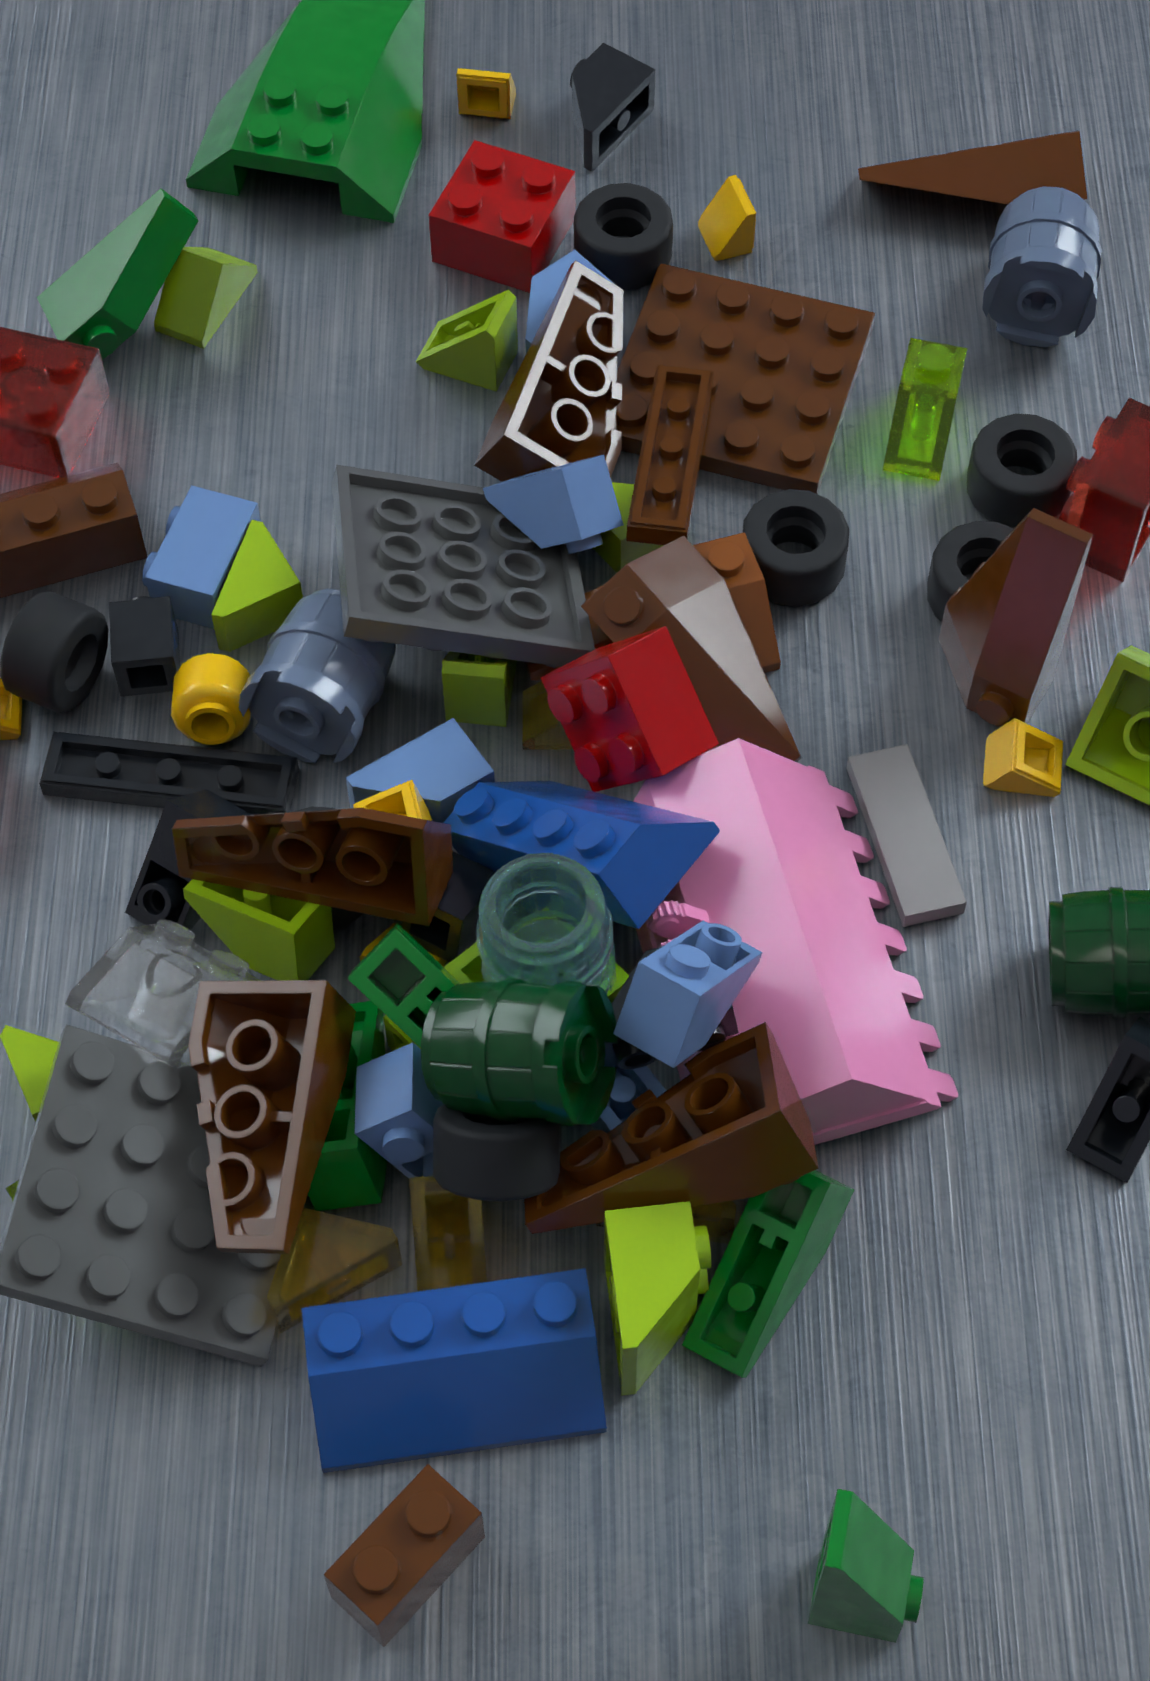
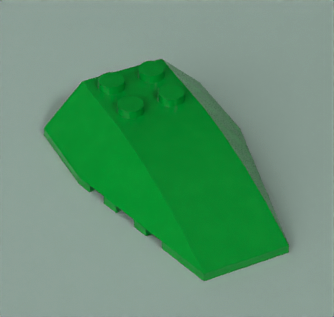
M300 0L217 104L187 175V187L239 196L250 168L339 183L342 214L395 223L422 148L425 0Z

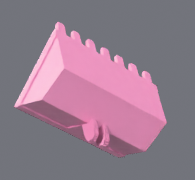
M740 738L707 751L661 777L645 780L633 802L713 821L720 832L641 928L636 929L642 952L644 954L645 951L666 945L703 920L707 923L721 924L733 929L741 936L742 942L763 952L757 967L732 1004L738 1034L764 1022L767 1023L810 1120L814 1145L931 1112L942 1107L940 1101L950 1102L956 1099L958 1092L953 1078L947 1073L928 1068L923 1052H933L941 1047L935 1028L930 1024L911 1019L906 1003H917L923 999L919 982L914 976L894 970L889 955L899 956L907 950L902 934L898 929L877 922L872 909H883L890 904L887 891L882 883L860 875L856 862L867 863L874 858L871 846L865 837L844 829L841 817L851 818L858 813L852 795L829 785L824 771L812 766H804ZM734 1034V1035L727 1036V1037H726V1040L729 1039V1038H732V1037H734V1036H736V1035H738V1034ZM696 1051L677 1065L680 1080L690 1074L684 1064L702 1051Z

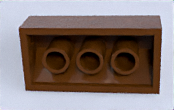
M118 462L0 494V598L148 558L137 512L123 469Z

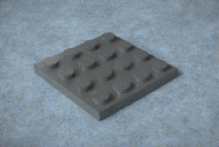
M336 464L332 480V496L344 637L358 638L373 643L387 642L423 647L431 651L445 650L481 655L496 660L510 659L538 663L553 668H560L595 649L589 615L581 607L586 599L577 552L568 554L566 543L541 549L486 500L483 491L484 487Z
M66 1024L60 1035L0 1246V1295L261 1367L269 1359L298 1227L289 1254L227 1253L217 1249L206 1176V1168L209 1166L210 1161L206 1133L199 1125L196 1104L201 1103L197 1071L191 1067V1062Z

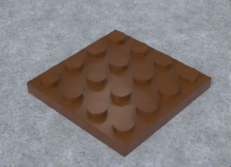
M661 263L617 371V382L622 384V401L617 405V430L622 431L621 451L640 455L657 365L714 371L713 389L699 470L781 490H805L818 494L873 330L875 313Z

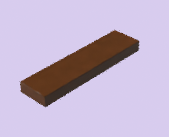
M666 365L656 366L627 522L626 541L666 545L682 536H685L688 540L713 389L714 371Z

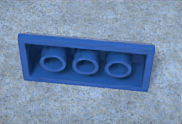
M553 781L478 782L473 789L467 791L458 799L454 806V811L443 822L451 825L452 846L457 853L501 874V887L533 897L545 889L562 906L636 929L641 928L720 832L713 821Z
M586 1268L302 1308L308 1379L323 1473L607 1432L597 1338Z

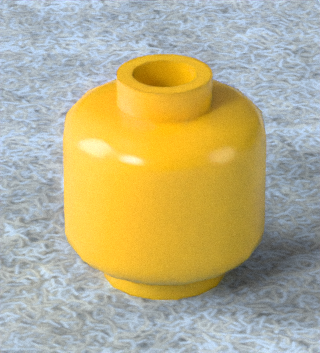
M207 653L197 655L182 663L174 676L171 717L176 728L187 738L206 745L230 742L242 735L251 719L249 708L244 717L239 709L240 693L250 676L248 670L238 660L224 654Z

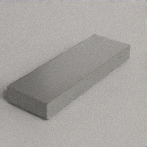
M908 744L848 757L846 769L902 926L906 927L963 914L967 901Z

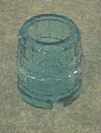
M553 853L527 854L502 866L489 879L481 894L477 920V949L482 959L483 981L499 982L508 978L523 979L528 983L551 986L565 981H578L587 985H598L605 990L606 994L609 989L612 991L616 981L613 919L598 881L587 868L563 855L560 856Z

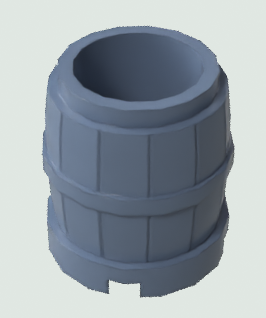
M1043 186L1027 190L1011 201L1003 210L996 227L995 236L990 243L988 262L990 271L985 278L982 310L986 318L989 313L990 317L997 322L996 331L1004 338L1024 346L1058 345L1059 337L1069 335L1075 331L1076 338L1084 333L1095 318L1098 294L1096 279L1100 273L1102 249L1100 247L1098 218L1086 201L1078 194L1064 188Z
M327 588L315 591L300 599L283 624L272 634L267 645V653L261 665L249 676L240 693L239 709L242 716L244 717L249 708L251 715L258 721L253 730L255 734L285 755L297 757L298 760L303 762L316 763L321 754H337L333 763L341 762L353 752L362 735L364 719L383 693L385 679L395 656L396 645L394 643H373L358 638L344 637L340 590Z

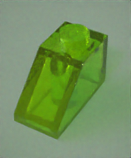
M910 338L900 379L883 471L940 481L968 348Z

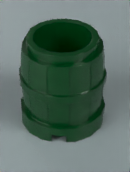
M1122 886L1108 887V890L1062 894V901H1049L1051 1006H1064L1065 1013L1111 1015L1112 1019L1126 1018V1015L1150 1014V890H1123Z
M508 978L499 982L483 981L457 984L450 990L440 993L431 1004L424 1022L421 1039V1068L426 1086L433 1097L441 1101L449 1109L474 1115L489 1116L499 1121L514 1122L519 1119H546L558 1126L590 1125L595 1123L607 1107L616 1077L617 1067L604 1066L606 1055L605 1043L618 1044V1036L613 1034L617 1025L613 1005L602 987L587 985L578 981H565L551 986L528 983L523 979Z

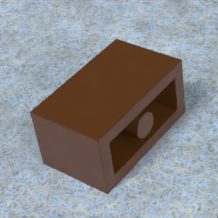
M427 1464L323 1574L331 1598L385 1647L485 1538L482 1512Z

